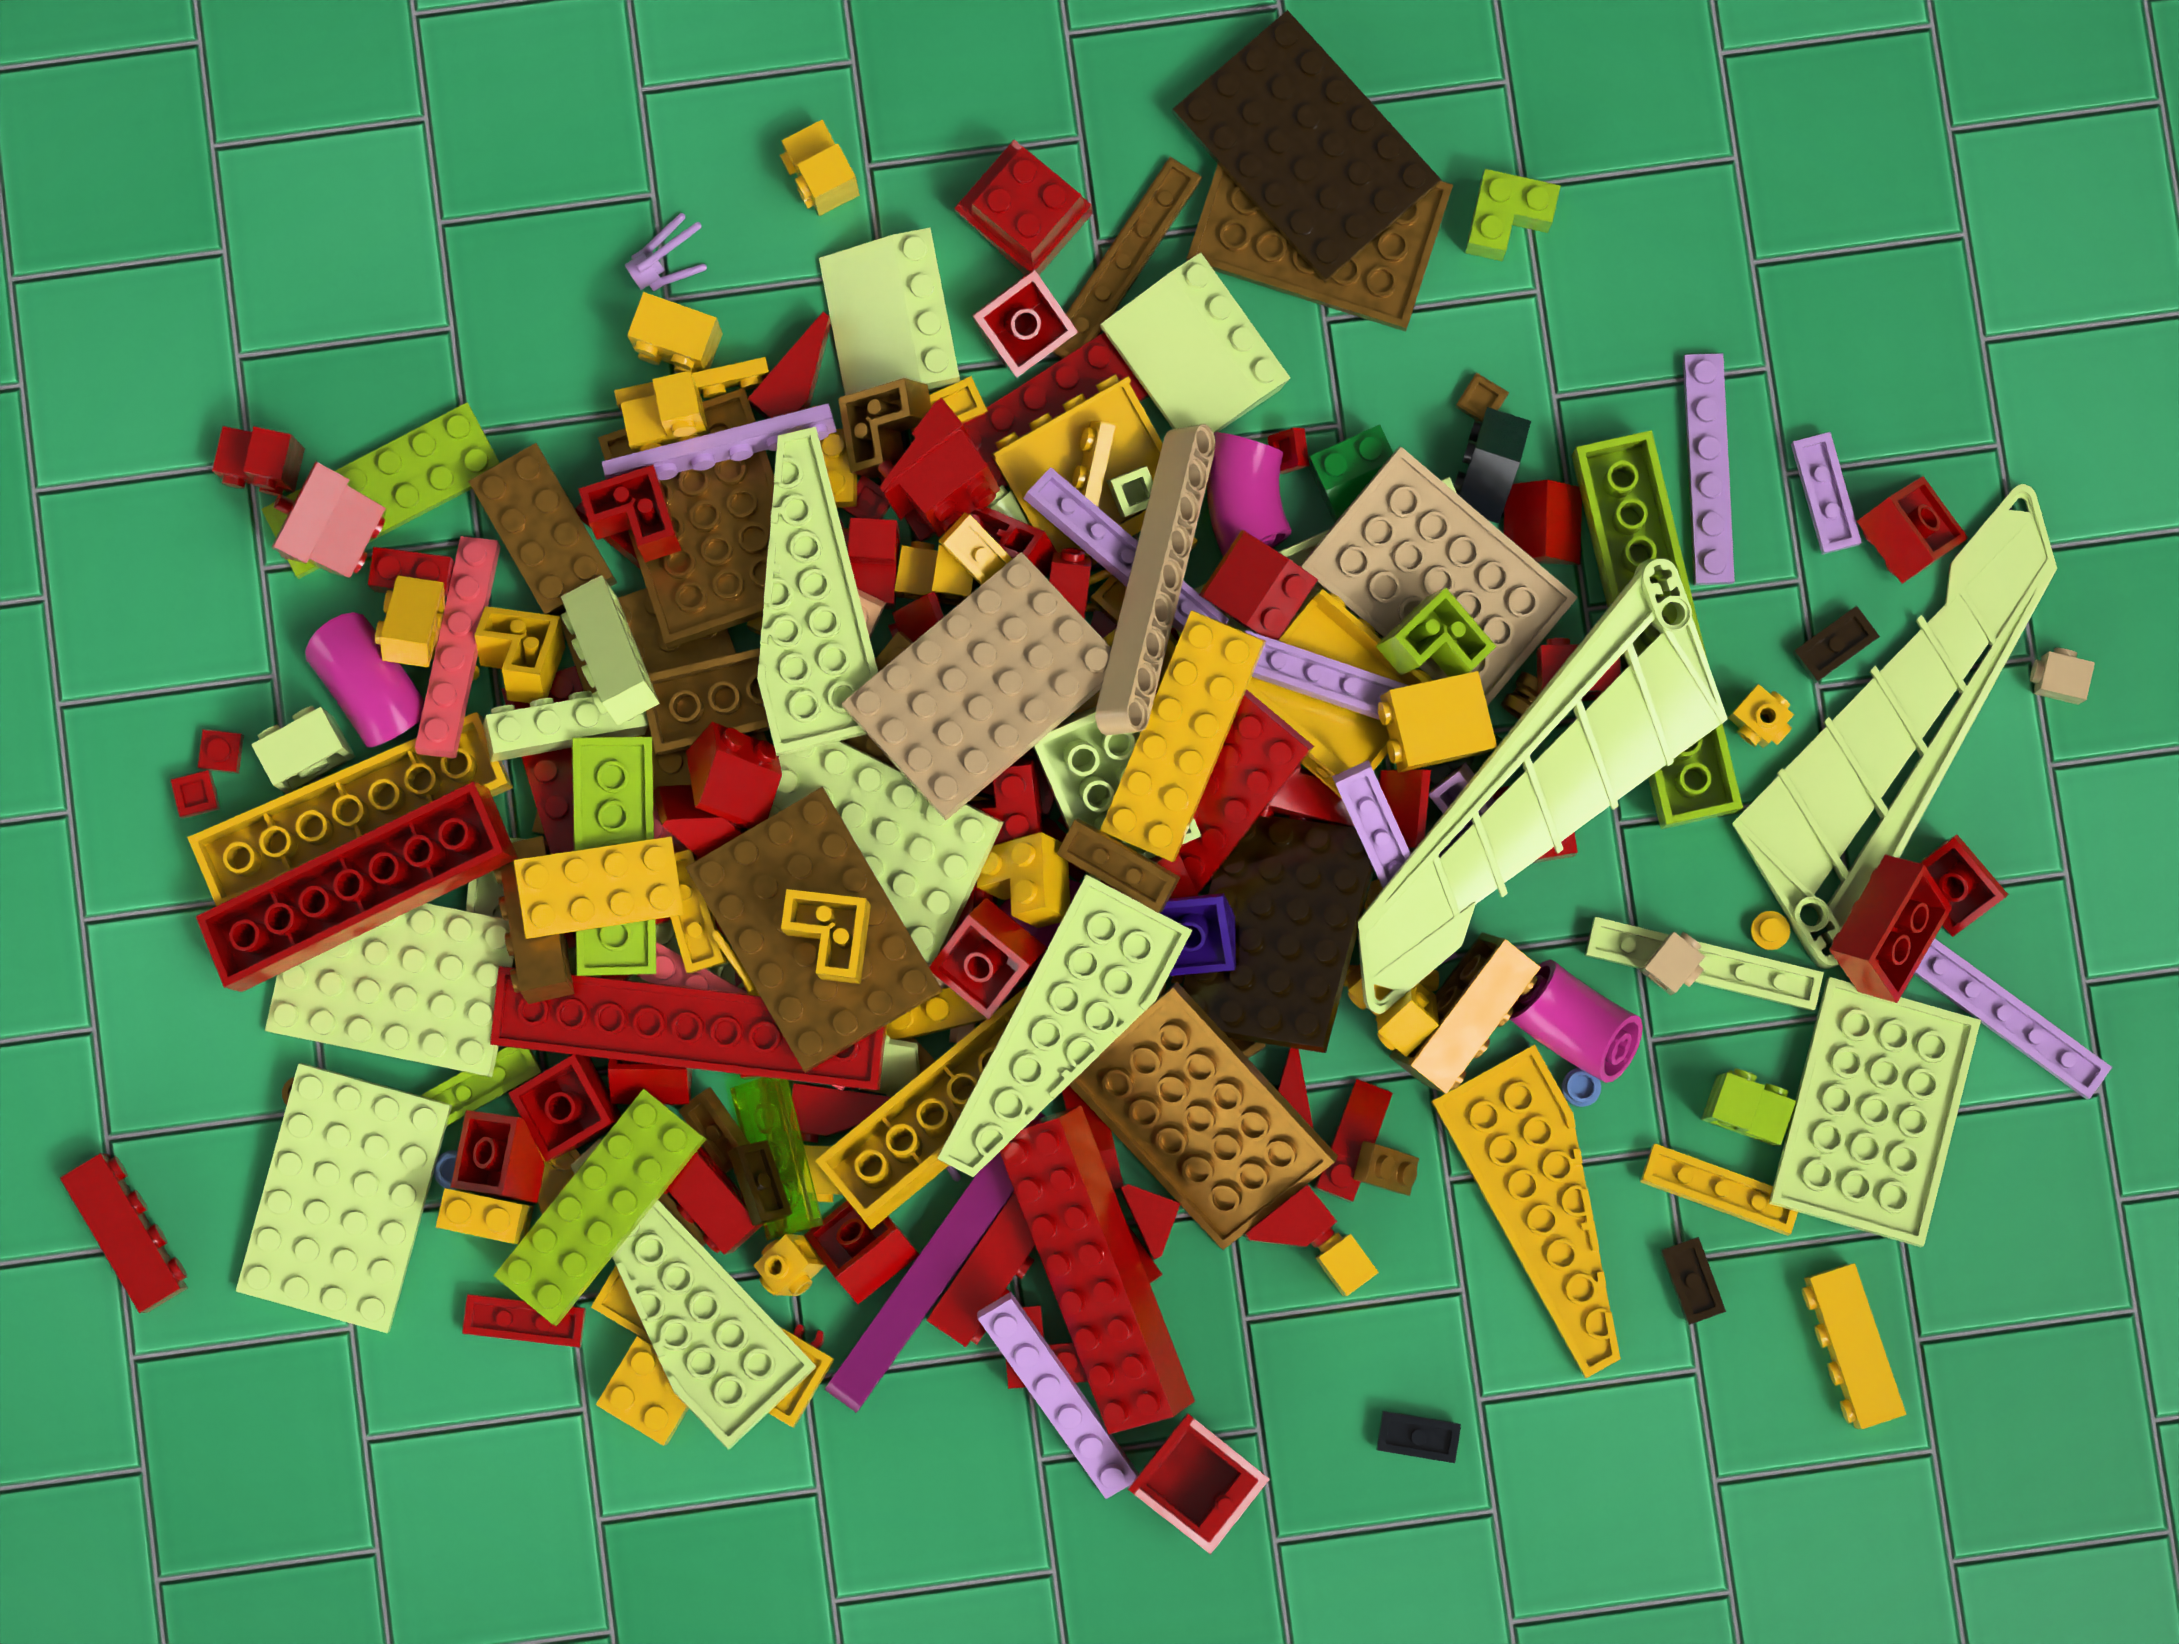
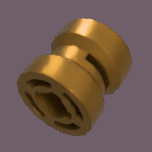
M1521 672L1515 682L1516 689L1513 693L1507 694L1501 703V706L1517 719H1520L1538 696V678L1526 672Z

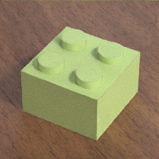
M309 706L300 710L292 716L293 722L282 728L279 725L267 728L258 734L260 740L251 744L273 786L286 794L355 757L334 716L322 707L315 709L314 706Z

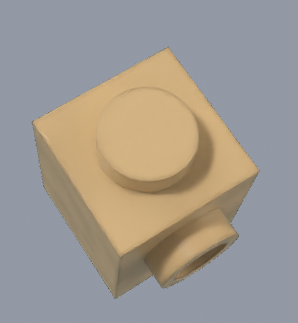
M2054 648V652H2047L2041 656V660L2036 659L2030 675V682L2035 683L2033 694L2079 705L2087 700L2095 662L2077 658L2078 653L2075 651Z
M1673 932L1668 935L1640 971L1671 996L1679 990L1683 983L1688 987L1694 983L1704 970L1699 963L1705 956L1698 951L1701 945L1695 939L1684 932L1680 936Z

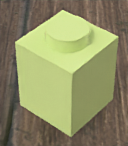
M1147 466L1139 467L1107 480L1120 517H1126L1147 508L1153 480Z

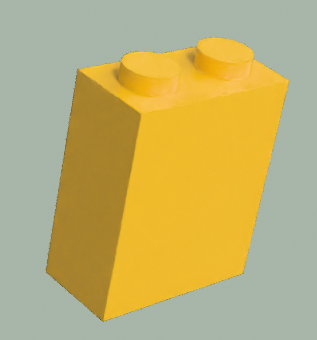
M1479 671L1391 689L1379 696L1381 702L1378 703V715L1382 725L1387 726L1390 738L1387 742V751L1390 761L1393 764L1396 763L1398 772L1481 755L1497 748Z
M444 1188L436 1228L519 1244L529 1231L534 1206Z

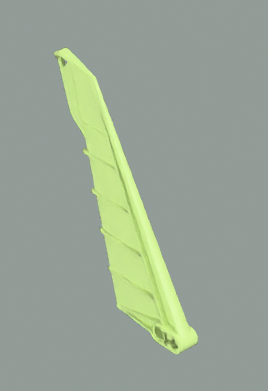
M2020 484L2010 491L1950 563L1945 605L1928 622H1926L1922 615L1916 620L1921 630L1880 672L1876 665L1870 670L1873 679L1833 720L1828 717L1823 722L1825 728L1785 769L1782 768L1777 773L1778 777L1732 823L1786 914L1794 933L1812 962L1820 968L1829 969L1839 965L1832 954L1825 956L1822 949L1826 947V943H1833L1834 937L1842 929L1854 903L1859 900L1870 881L1872 872L1878 867L1884 855L1898 858L1902 855L2057 570L2036 493L2032 487L2026 484ZM2022 498L2026 503L2028 512L2009 509L2017 499ZM1989 644L1988 652L1966 685L1963 679ZM1958 690L1960 696L1928 746H1926L1923 737L1954 692ZM1916 749L1920 759L1887 808L1881 798ZM1873 809H1875L1881 820L1850 869L1847 870L1840 857ZM1833 868L1841 883L1828 904H1826L1825 901L1814 894ZM1803 906H1810L1816 910L1818 921L1815 926H1808L1801 920L1800 911ZM1824 927L1827 928V932L1821 934L1815 939L1812 938L1811 934L1816 933Z
M1650 559L1638 565L1633 578L1359 918L1357 926L1363 1000L1368 1009L1378 1014L1384 1013L1457 951L1463 944L1474 907L1478 902L1496 889H1498L1500 897H1504L1508 893L1505 882L1553 847L1557 854L1563 850L1561 841L1610 806L1614 810L1619 806L1618 799L1663 766H1670L1674 762L1673 759L1728 719L1692 618L1691 606L1678 571L1672 562L1666 559ZM1661 570L1663 577L1658 579V583H1651L1649 577L1655 574V571ZM1662 591H1670V596L1655 598L1656 594H1663ZM1667 603L1673 604L1677 609V618L1671 625L1667 624L1662 617V610ZM1651 624L1660 632V635L1637 657L1633 642ZM1624 654L1628 667L1585 710L1581 700L1582 697L1615 661ZM1573 708L1577 719L1532 763L1530 754ZM1522 764L1525 772L1480 816L1478 811ZM1471 820L1473 824L1467 829V831L1441 857H1439L1440 852ZM1374 984L1393 990L1382 1000H1377Z

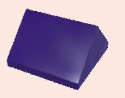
M1224 893L1170 898L1160 914L1191 929L1192 932L1169 976L1235 970V915Z

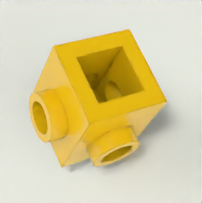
M1758 684L1738 705L1728 719L1740 728L1737 733L1744 741L1753 747L1759 744L1764 748L1771 741L1778 745L1792 729L1787 722L1794 714L1788 710L1791 705L1782 695L1776 691L1769 693ZM1760 715L1766 717L1767 723L1761 720Z
M785 1234L781 1239L769 1243L762 1250V1257L753 1265L761 1275L759 1280L762 1286L768 1292L780 1296H799L809 1289L813 1283L811 1279L825 1266V1263L803 1235Z

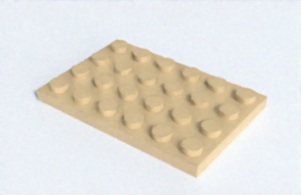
M1402 447L1396 449L1300 565V567L1318 579L1317 583L1329 593H1333L1341 598L1349 610L1359 618L1367 621L1374 628L1375 632L1383 638L1427 596L1446 587L1497 646L1471 671H1479L1487 706L1578 598ZM1431 656L1418 667L1433 680L1448 677Z
M1020 552L841 704L844 710L946 821L1101 689L1111 647L1033 563Z

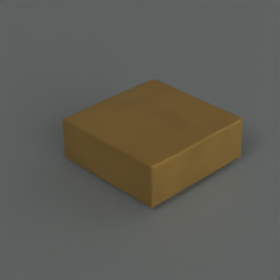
M1476 372L1455 407L1470 417L1482 421L1486 408L1499 410L1509 392Z

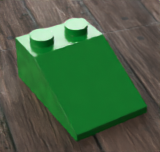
M1377 425L1309 456V470L1334 523L1337 522L1393 454L1381 425Z

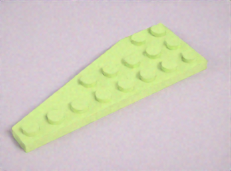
M816 427L778 435L774 492L757 674L776 756L865 735L864 730L844 710L841 703L878 673Z
M1085 875L937 1159L974 1177L1156 1001L1192 930L1155 912L1104 883Z
M601 1139L595 1142L571 1164L574 1175L602 1141ZM659 1200L656 1201L612 1256L674 1393L728 1450L816 1368V1365Z

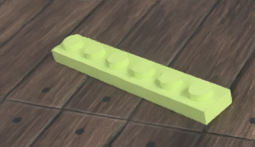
M1594 917L1585 956L1642 969L1669 934ZM1698 942L1701 945L1698 951L1705 957L1699 963L1704 970L1694 981L1695 983L1810 1011L1816 1009L1824 972Z

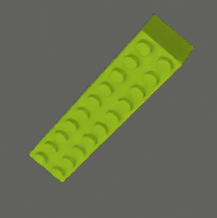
M1652 430L1576 447L1571 457L1607 607L1609 608L1633 578L1635 570L1640 563L1650 559L1669 560L1675 565L1692 609V618L1705 652ZM1661 570L1655 571V574L1649 577L1651 583H1658V579L1663 577ZM1662 591L1663 594H1656L1655 598L1670 596V591ZM1667 603L1662 610V617L1669 625L1674 623L1677 618V609L1671 603ZM1651 624L1633 642L1637 657L1660 635V632ZM1622 654L1620 656V662L1622 670L1624 671L1628 667V664L1624 654ZM1720 724L1673 759L1674 762L1670 766L1665 765L1648 777L1660 829L1733 814L1743 808L1723 724Z

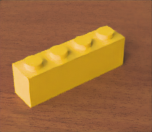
M1848 1263L1805 1277L1806 1287L1802 1288V1294L1808 1309H1815L1819 1324L1814 1326L1820 1346L1822 1348L1827 1347L1832 1362L1827 1363V1367L1833 1384L1841 1386L1845 1400L1840 1401V1405L1846 1422L1848 1424L1853 1422L1856 1429L1862 1430L1907 1415L1856 1264Z

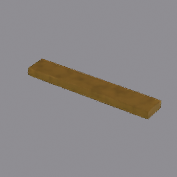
M1169 157L1066 313L1078 333L1051 353L1063 359L1100 335L1102 332L1100 324L1114 314L1201 182L1202 176L1174 158Z

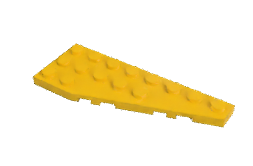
M1534 1044L1458 1086L1456 1089L1449 1091L1447 1094L1431 1101L1580 1371L1584 1378H1588L1621 1358L1613 1316L1610 1311L1605 1275L1599 1254L1600 1249L1589 1192L1582 1166L1583 1161L1577 1140L1574 1114Z

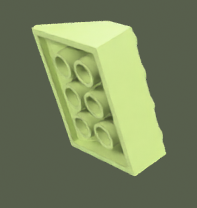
M931 228L893 234L819 258L845 396L902 378L927 384L929 392L938 391L960 382Z
M1201 252L1168 273L1100 324L1103 332L1172 429L1206 424L1211 428L1213 434L1214 432H1219L1279 392L1290 379V376Z
M1096 707L1070 715L1033 746L1068 831L1074 820L1078 818L1098 830L1101 829L1140 735V732L1108 736L1102 734L1096 724ZM1194 817L1182 845L1201 837ZM1108 835L1114 838L1115 840L1121 842L1122 844L1126 845L1127 847L1133 849L1134 851L1140 853L1141 855L1147 857L1148 859L1157 856L1134 845H1131L1125 841ZM1086 872L1088 876L1100 881V879H1098L1097 877Z

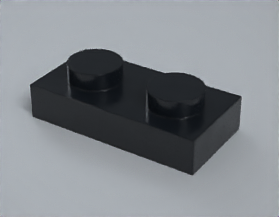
M1382 1411L1376 1450L1455 1463L1461 1424Z

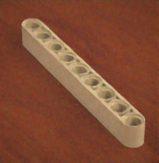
M1206 424L1172 429L1164 437L1096 707V724L1101 733L1106 736L1141 732L1147 727L1215 452V436L1211 428Z

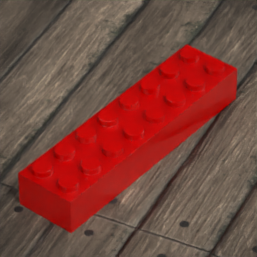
M473 781L195 917L223 987L243 992L518 859L489 788Z
M1076 1106L1031 1121L1000 1151V1155L1108 1435L1174 1417L1194 1403L1195 1400L1082 1106Z

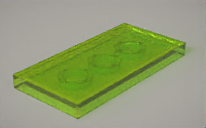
M761 1077L730 1088L739 1128L750 1144L768 1140L792 1215L784 1219L768 1222L763 1225L767 1241L783 1237L785 1234H794L823 1225L788 1080Z

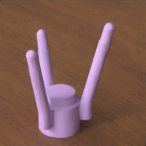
M680 213L643 249L631 256L632 260L626 263L625 267L640 290L650 285L652 290L656 291L666 284L693 276L707 269L706 264H700L662 277L659 276V274L665 271L659 259L698 231L702 226L700 222L694 223L653 253V250L685 219V214Z

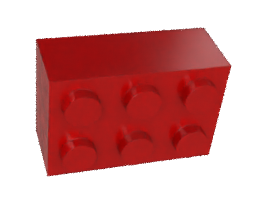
M1885 854L1878 867L1872 872L1870 881L1859 900L1854 903L1842 929L1834 937L1833 944L1829 950L1858 992L1898 1003L1952 907L1924 864Z

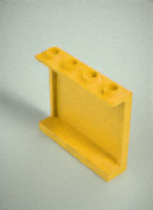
M1115 374L1096 385L1099 392L1085 399L1084 395L1080 394L1062 404L1065 412L1052 419L1048 412L1029 423L1032 431L1019 438L1016 432H1013L995 443L998 450L991 453V456L1014 494L1019 506L1031 526L1046 532L1057 552H1061L1064 548L1084 550L1023 498L1050 467L1072 485L1074 471L1078 465L1081 466L1084 450H1081L1080 447L1081 437L1084 429L1090 426V421H1101L1116 425L1098 508L1131 536L1141 531L1146 509L1126 517H1120L1107 484V480L1142 466L1148 467L1151 478L1154 481L1163 445L1129 384L1131 382L1129 376L1119 380Z
M1324 589L1310 599L1278 640L1409 686L1433 681L1427 673L1419 669L1411 670L1400 676L1377 649L1376 645L1381 639L1375 634L1374 628L1367 621L1356 618L1346 609V605L1341 598L1333 593H1327ZM1251 677L1247 690L1314 746L1301 764L1340 798L1342 797L1332 776L1369 760L1374 771L1388 754L1387 742L1390 738L1387 726L1382 725L1380 720Z

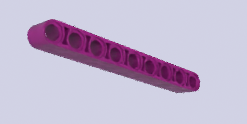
M1040 1112L1033 1120L1045 1117V1115ZM1000 1152L976 1174L826 1386L825 1391L855 1413L862 1407L1013 1194L1014 1188Z

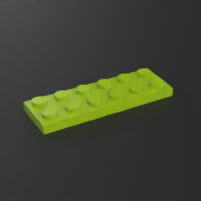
M467 402L337 469L335 472L350 479L347 484L349 487L386 508L382 515L385 518V523L381 532L375 538L377 539L471 490L472 487L468 482L469 480L498 465L500 462ZM301 489L286 497L295 501ZM274 503L261 510L275 537H277L287 515L273 507ZM287 559L298 579L319 569V567L308 562L305 564Z
M652 737L572 738L574 851L654 839ZM655 919L576 931V976L656 974Z
M643 1089L493 1276L551 1324L557 1326L704 1143L706 1138Z

